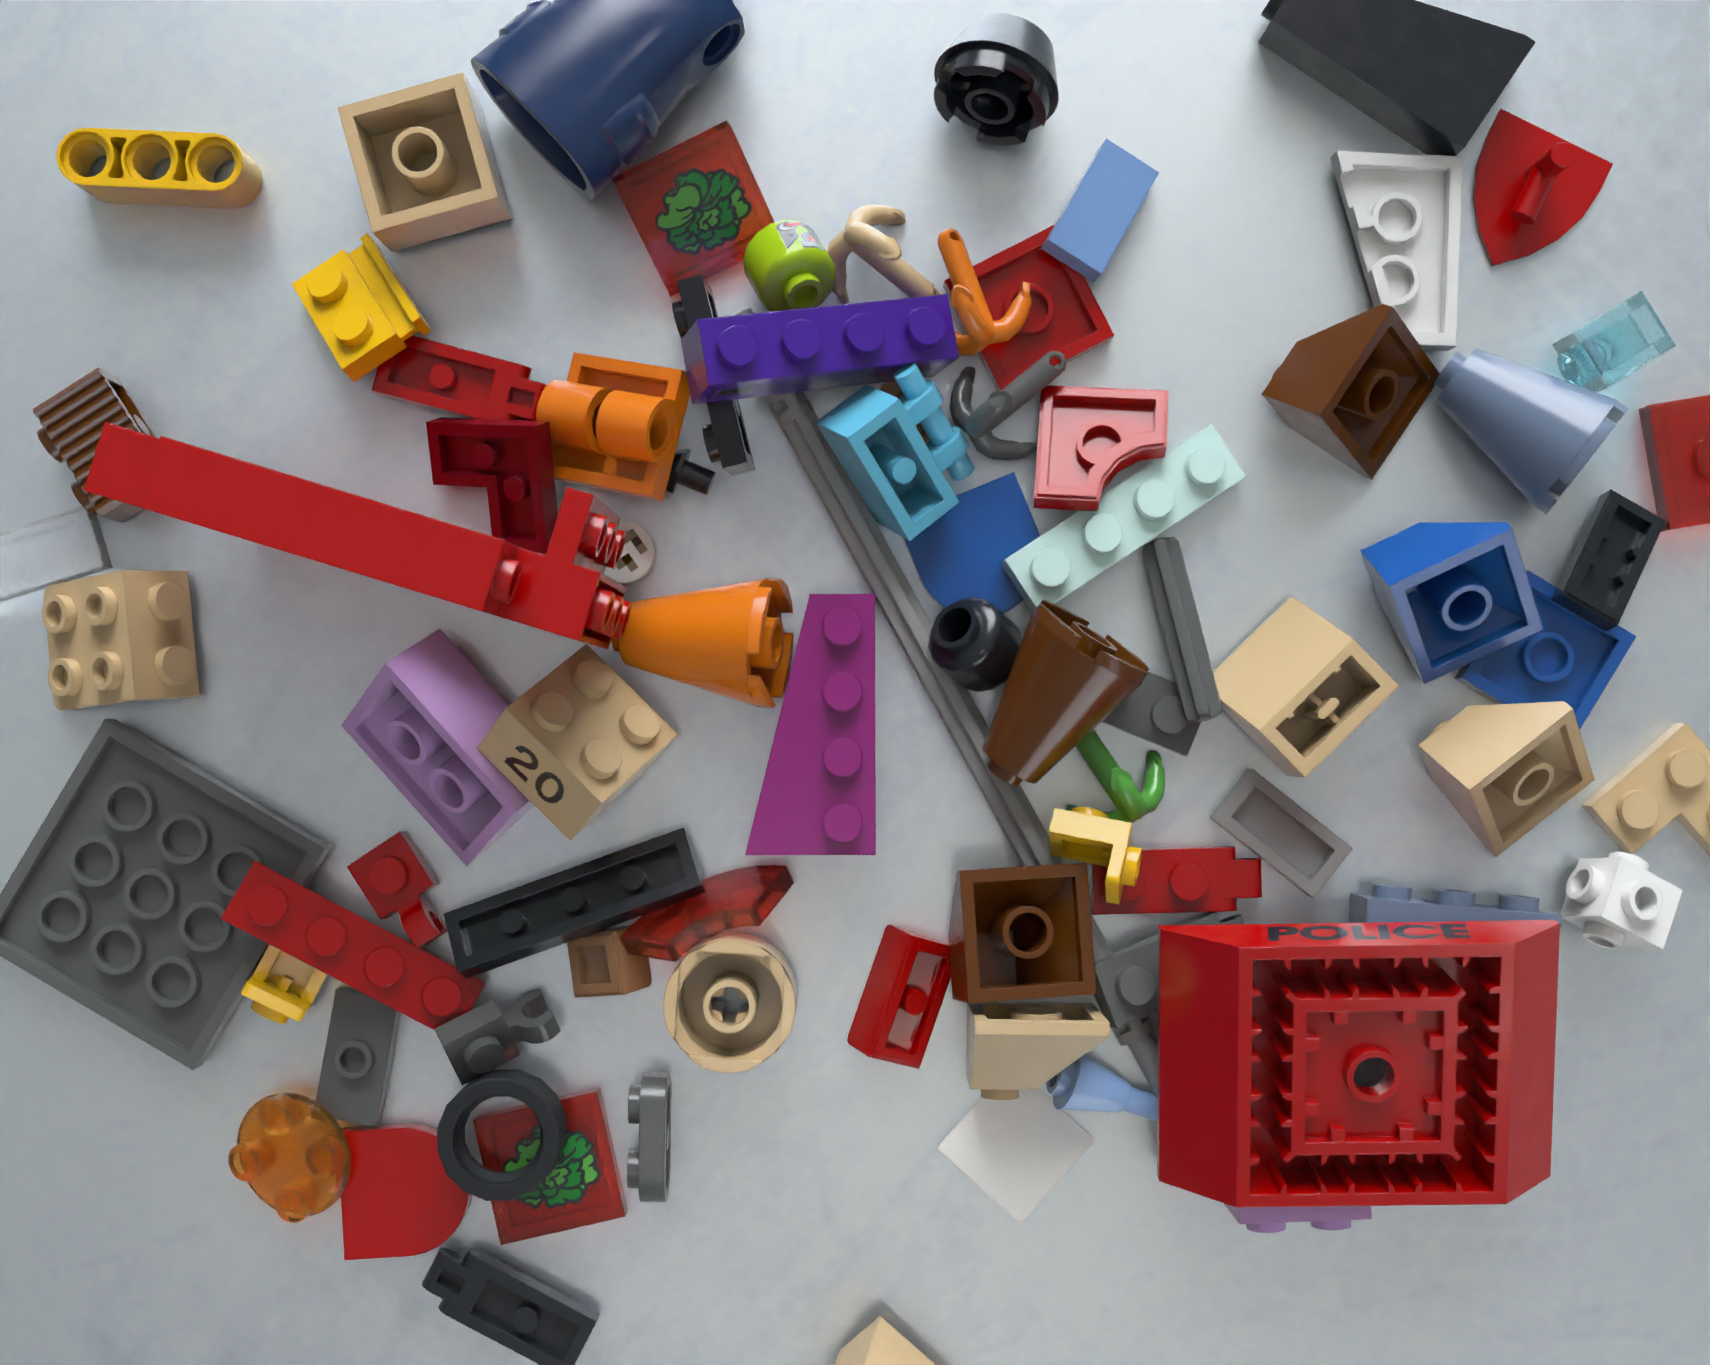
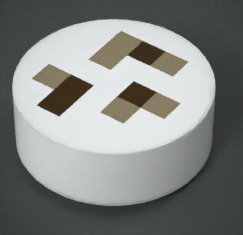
M621 520L618 529L626 531L623 552L615 569L606 567L604 574L621 585H630L643 580L651 572L656 560V547L652 537L643 527L632 521Z

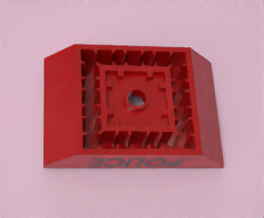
M1556 920L1158 925V1180L1236 1208L1508 1204L1551 1176L1560 923ZM1373 1057L1382 1058L1387 1061L1386 1075L1378 1084L1364 1087L1354 1083L1355 1069L1362 1061Z

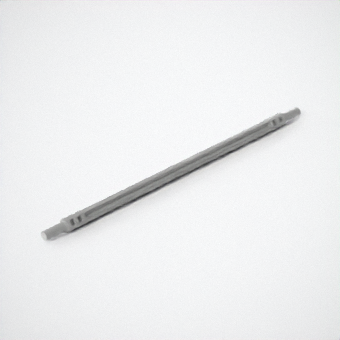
M749 308V309H745V310H743V311L737 313L736 315L754 314V313H753V311ZM795 392L764 396L872 594H875V600L1022 867L1064 864L1060 857L1051 856L1049 836L1021 785L1018 787L1013 786L997 777L988 769L987 763L990 758L983 751V745L989 727L968 689L960 686L933 662L928 648L932 624L865 502L817 426L816 422L819 419L805 393ZM1091 914L1095 962L1113 954ZM1145 1015L1118 1028L1111 1027L1121 1046L1128 1045L1157 1097L1158 1047L1150 1034L1154 1026L1149 1017Z

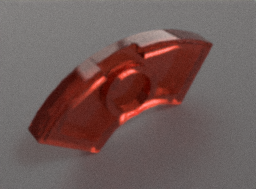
M759 865L744 867L703 879L706 893L642 915L619 938L628 954L677 962L693 946L724 930L735 927L760 926L794 884L787 866Z

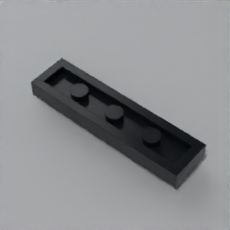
M683 827L449 911L443 915L457 972L467 979L706 893V889L690 836Z

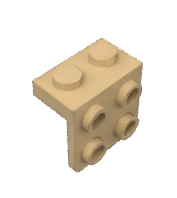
M120 570L49 585L45 589L42 619L47 629L50 659L48 682L53 692L54 704L58 710H77L131 701L185 699L200 696L188 571Z

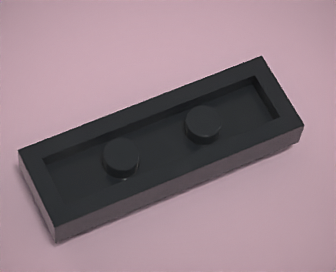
M702 274L677 281L681 301L672 303V310L681 339L697 319L718 317L712 288ZM739 399L707 402L711 424L702 426V433L711 463L721 461L722 468L731 476L756 470Z

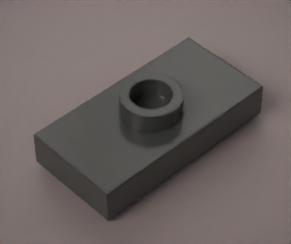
M341 986L336 989L313 1115L377 1126L382 1122L401 1016L400 1012L354 988Z

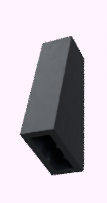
M1269 0L1261 16L1269 20L1270 23L1258 42L1424 154L1456 156L1465 148L1535 44V41L1525 34L1416 0Z

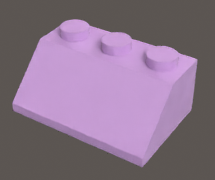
M441 629L436 630L386 662L341 725L466 866L478 858L535 807L477 749L510 703L492 688L471 664L467 655L460 648L456 647Z

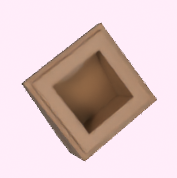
M636 924L606 928L567 942L575 998L625 995L651 985L652 978L643 925Z

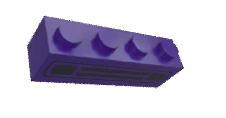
M948 294L697 319L681 340L692 404L895 381L893 377L895 372L899 368L913 363L918 366L924 378L934 377L959 358Z

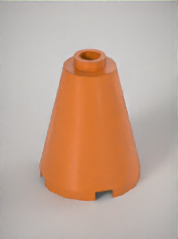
M765 578L633 601L625 633L621 640L611 638L612 647L615 652H620L621 659L625 665L757 707L773 708L776 705L772 697L782 698L791 669L794 633L784 632L781 613H793L789 588L782 579Z

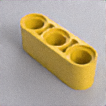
M81 128L75 129L63 138L56 154L58 167L64 177L97 200L107 203L239 208L245 207L256 199L263 183L262 172L257 163L230 138L216 133ZM106 155L107 161L104 169L99 174L90 177L89 172L93 162L97 158ZM165 158H171L170 168L167 173L159 179L152 180V172L156 164ZM235 160V167L231 176L223 182L215 183L214 177L218 167L226 161Z

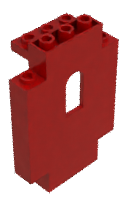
M108 422L104 423L84 487V491L607 650L612 637L619 640L622 639L631 614L632 602L624 600L627 588L604 574L606 567L612 569L617 567L623 552L626 531L618 529L621 518L595 495L570 487H566L546 555L517 547L506 540L164 436L157 438Z

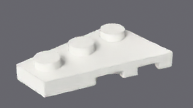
M1336 151L1330 160L1373 306L1376 307L1381 304L1392 306L1423 350L1450 351L1457 346L1463 156Z

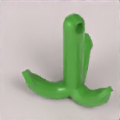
M1095 730L1089 733L1076 746V749L1116 806L1114 811L1104 812L1109 819L1133 824L1136 820L1157 809L1165 790V770L1162 765V758L1157 751L1150 750L1147 753L1143 790L1140 793L1133 783L1132 776L1119 767ZM1068 804L1065 810L1071 811L1072 808L1078 806Z

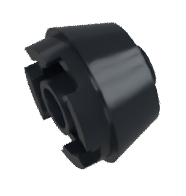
M991 13L976 18L943 52L935 65L934 77L936 86L934 88V102L938 112L948 123L955 115L963 123L978 129L977 141L1001 146L1022 144L1026 141L1028 132L1040 125L1044 126L1046 120L1053 115L1057 108L1059 92L1053 45L1042 29L1022 17L1006 13Z

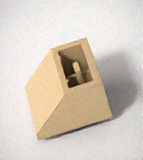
M1293 596L1289 597L1213 671L1223 710L1287 776L1303 778L1307 777L1399 687L1353 638Z

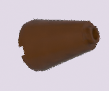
M1042 600L1036 610L1032 611L983 745V751L990 758L987 763L988 769L1003 781L1017 787L1020 786L1023 780L1036 784L1143 684V680L1149 670L1148 666L1137 655L1107 634L1105 638L1088 628V621L1047 600Z

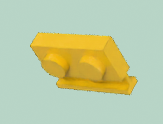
M368 233L360 238L363 245L348 254L345 249L341 250L292 283L341 369L353 382H356L405 349L407 345L404 341L418 331L423 336L431 331L383 252Z

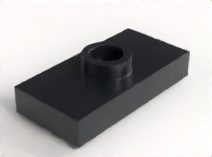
M1612 489L1599 496L1551 600L1604 631L1618 626L1665 524V520Z

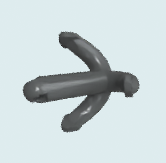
M1049 351L1002 390L991 393L988 400L975 411L971 408V397L976 370L970 366L962 370L960 377L955 381L949 407L953 423L969 435L977 452L990 459L1004 461L1019 460L1037 452V443H1021L1013 440L998 439L993 436L991 431L1065 371L1067 361L1064 354L1059 351ZM1052 358L1057 359L1060 366L1057 368L1051 366L1049 360Z

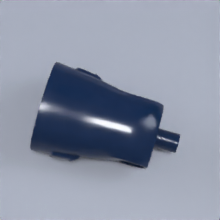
M541 0L528 4L525 11L499 30V37L471 59V65L490 98L520 135L565 181L580 194L593 200L624 166L629 167L649 142L655 139L659 127L686 95L728 58L744 36L745 29L743 17L732 0H554L552 2Z

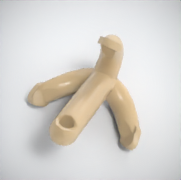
M878 204L864 205L850 213L844 230L829 243L827 252L835 264L836 280L832 291L838 296L842 304L849 302L846 290V260L851 252L857 254L910 298L941 295L934 288L933 283L900 258L902 256L901 249L894 238L888 237L871 227L904 224L906 222L905 213L900 209H893L890 206Z

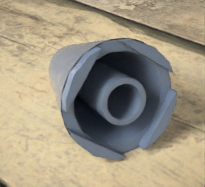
M1477 348L1467 358L1456 352L1434 382L1436 386L1443 390L1437 399V403L1531 504L1546 515L1557 502L1556 499L1547 494L1548 490L1560 497L1629 409L1614 398Z

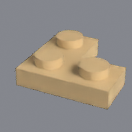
M1675 723L1586 800L1582 807L1624 853L1634 854L1676 818L1710 857V749L1687 723Z

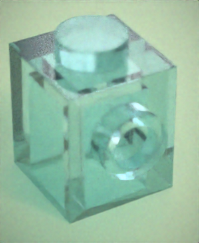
M1642 291L1613 306L1552 344L1559 355L1557 364L1565 380L1595 392L1614 385L1676 346Z

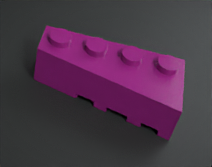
M875 594L809 595L745 855H876Z

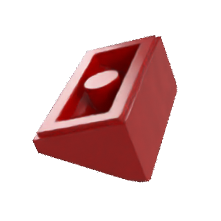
M887 925L848 1034V1044L868 1057L919 1069L951 979L949 944L901 927Z

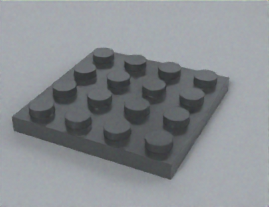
M104 719L0 894V956L191 1070H195L203 1065L243 997L241 991L246 982L253 976L269 945L220 919L254 861L308 888L331 846L118 720Z

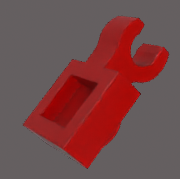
M399 831L347 866L379 919H388L398 912L402 926L416 948L423 944L426 946L448 932L445 923L425 896V893L440 883L407 831Z

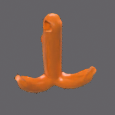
M952 228L942 231L938 236L937 244L953 285L951 305L957 311L967 334H961L955 331L959 356H974L989 344L1009 341L1022 329L1031 307L1030 283L1022 281L1018 295L1010 304L1004 317L993 321L961 235Z

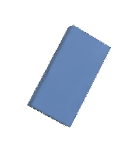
M1106 138L1096 151L1041 249L1087 279L1095 282L1105 270L1159 172Z

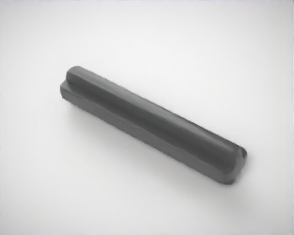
M1175 537L1158 538L1145 544L1142 553L1184 717L1188 722L1211 720L1222 714L1223 707L1180 543Z

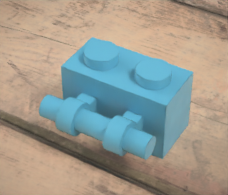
M915 363L899 368L893 376L903 393L900 399L866 384L816 422L876 522L909 541L959 503L942 471L947 469L954 481H960L970 476L975 470V466L967 454L969 448L967 439L959 427L951 426L940 407L943 402L942 395L932 380L924 379ZM918 423L922 425L930 439L927 445L916 428Z

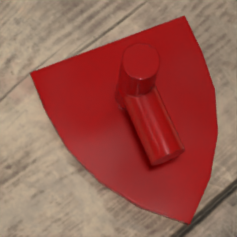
M1500 109L1484 140L1475 167L1473 206L1477 232L1491 267L1528 257L1561 238L1583 218L1600 192L1613 163Z

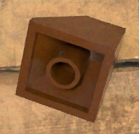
M1381 304L1297 341L1283 363L1276 369L1271 381L1261 395L1288 427L1360 475L1372 480L1434 388V382L1440 373L1392 306Z
M1087 862L957 871L948 933L952 999L970 1004L1097 994Z

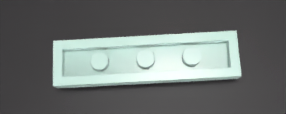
M1211 424L1166 453L1165 458L1157 459L1102 495L1098 511L1076 512L1003 560L1000 564L1031 611L1036 610L1042 600L1055 604L1247 476Z

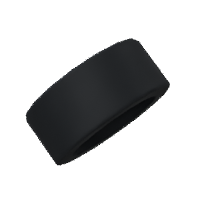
M519 1069L493 1070L472 1079L446 1105L437 1127V1152L446 1174L464 1192L485 1201H511L534 1191L551 1174L567 1142V1116L558 1095L541 1078ZM510 1096L524 1102L535 1113L540 1125V1145L536 1155L524 1167L512 1172H496L483 1167L470 1154L465 1142V1126L471 1112L481 1102L492 1097Z

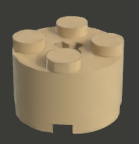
M727 932L706 938L695 945L684 956L668 981L663 1001L666 1028L679 1047L699 1066L722 1073L750 1070L772 1056L789 1036L795 1017L798 996L794 973L783 952L758 936L742 932ZM727 987L737 988L738 996L742 999H748V1003L741 1004L738 1014L727 1013L726 1003L716 1001V997L723 996Z

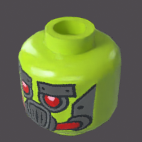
M782 220L767 225L757 232L747 244L743 256L745 275L762 304L771 312L818 307L829 296L836 280L835 264L815 231L800 221Z

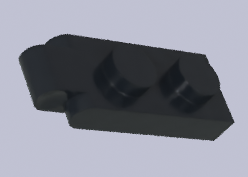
M440 1248L422 1282V1286L427 1291L442 1298L438 1308L443 1314L539 1365H575L600 1316L599 1312L475 1248H469L465 1256L448 1248Z

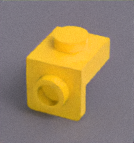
M1074 807L1071 811L1054 808L1049 828L1051 856L1108 867L1105 881L1106 902L1119 905L1123 886H1136L1142 858V848L1132 847V823L1109 819L1104 812L1090 807Z
M269 944L253 976L246 982L241 994L253 1000L251 1009L269 1020L286 1024L288 1019L292 1018L301 1022L309 1012L328 975Z

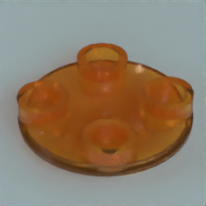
M283 1092L261 1099L248 1110L239 1127L237 1145L229 1152L228 1164L233 1175L241 1181H247L255 1194L267 1205L275 1209L283 1220L297 1223L308 1216L325 1211L341 1197L349 1180L351 1158L344 1132L326 1108L304 1095Z

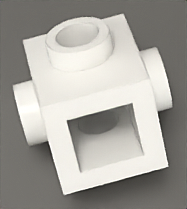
M1613 851L1610 852L1609 857L1579 858L1576 869L1567 881V895L1560 915H1562L1563 919L1582 928V937L1597 946L1611 950H1663L1683 890L1649 872V864L1645 860L1632 854Z

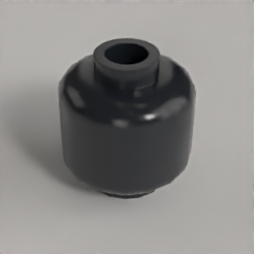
M969 597L952 603L938 614L929 634L928 648L933 662L960 686L968 690L982 692L993 690L1007 681L1020 647L1022 636L1019 628L989 600Z

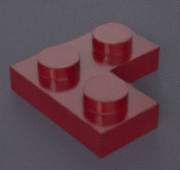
M446 417L427 421L426 428L433 485L487 488L492 536L506 540L517 547L529 551L546 553L558 516L549 421Z

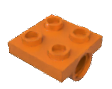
M574 352L567 381L554 380L550 382L543 390L537 405L536 421H549L555 480L663 501L690 397L686 372L679 369Z

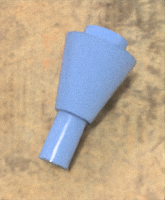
M1084 1054L1047 1081V1091L1053 1094V1104L1057 1110L1121 1112L1123 1110L1157 1121V1097L1154 1093L1130 1086L1128 1081L1087 1054Z

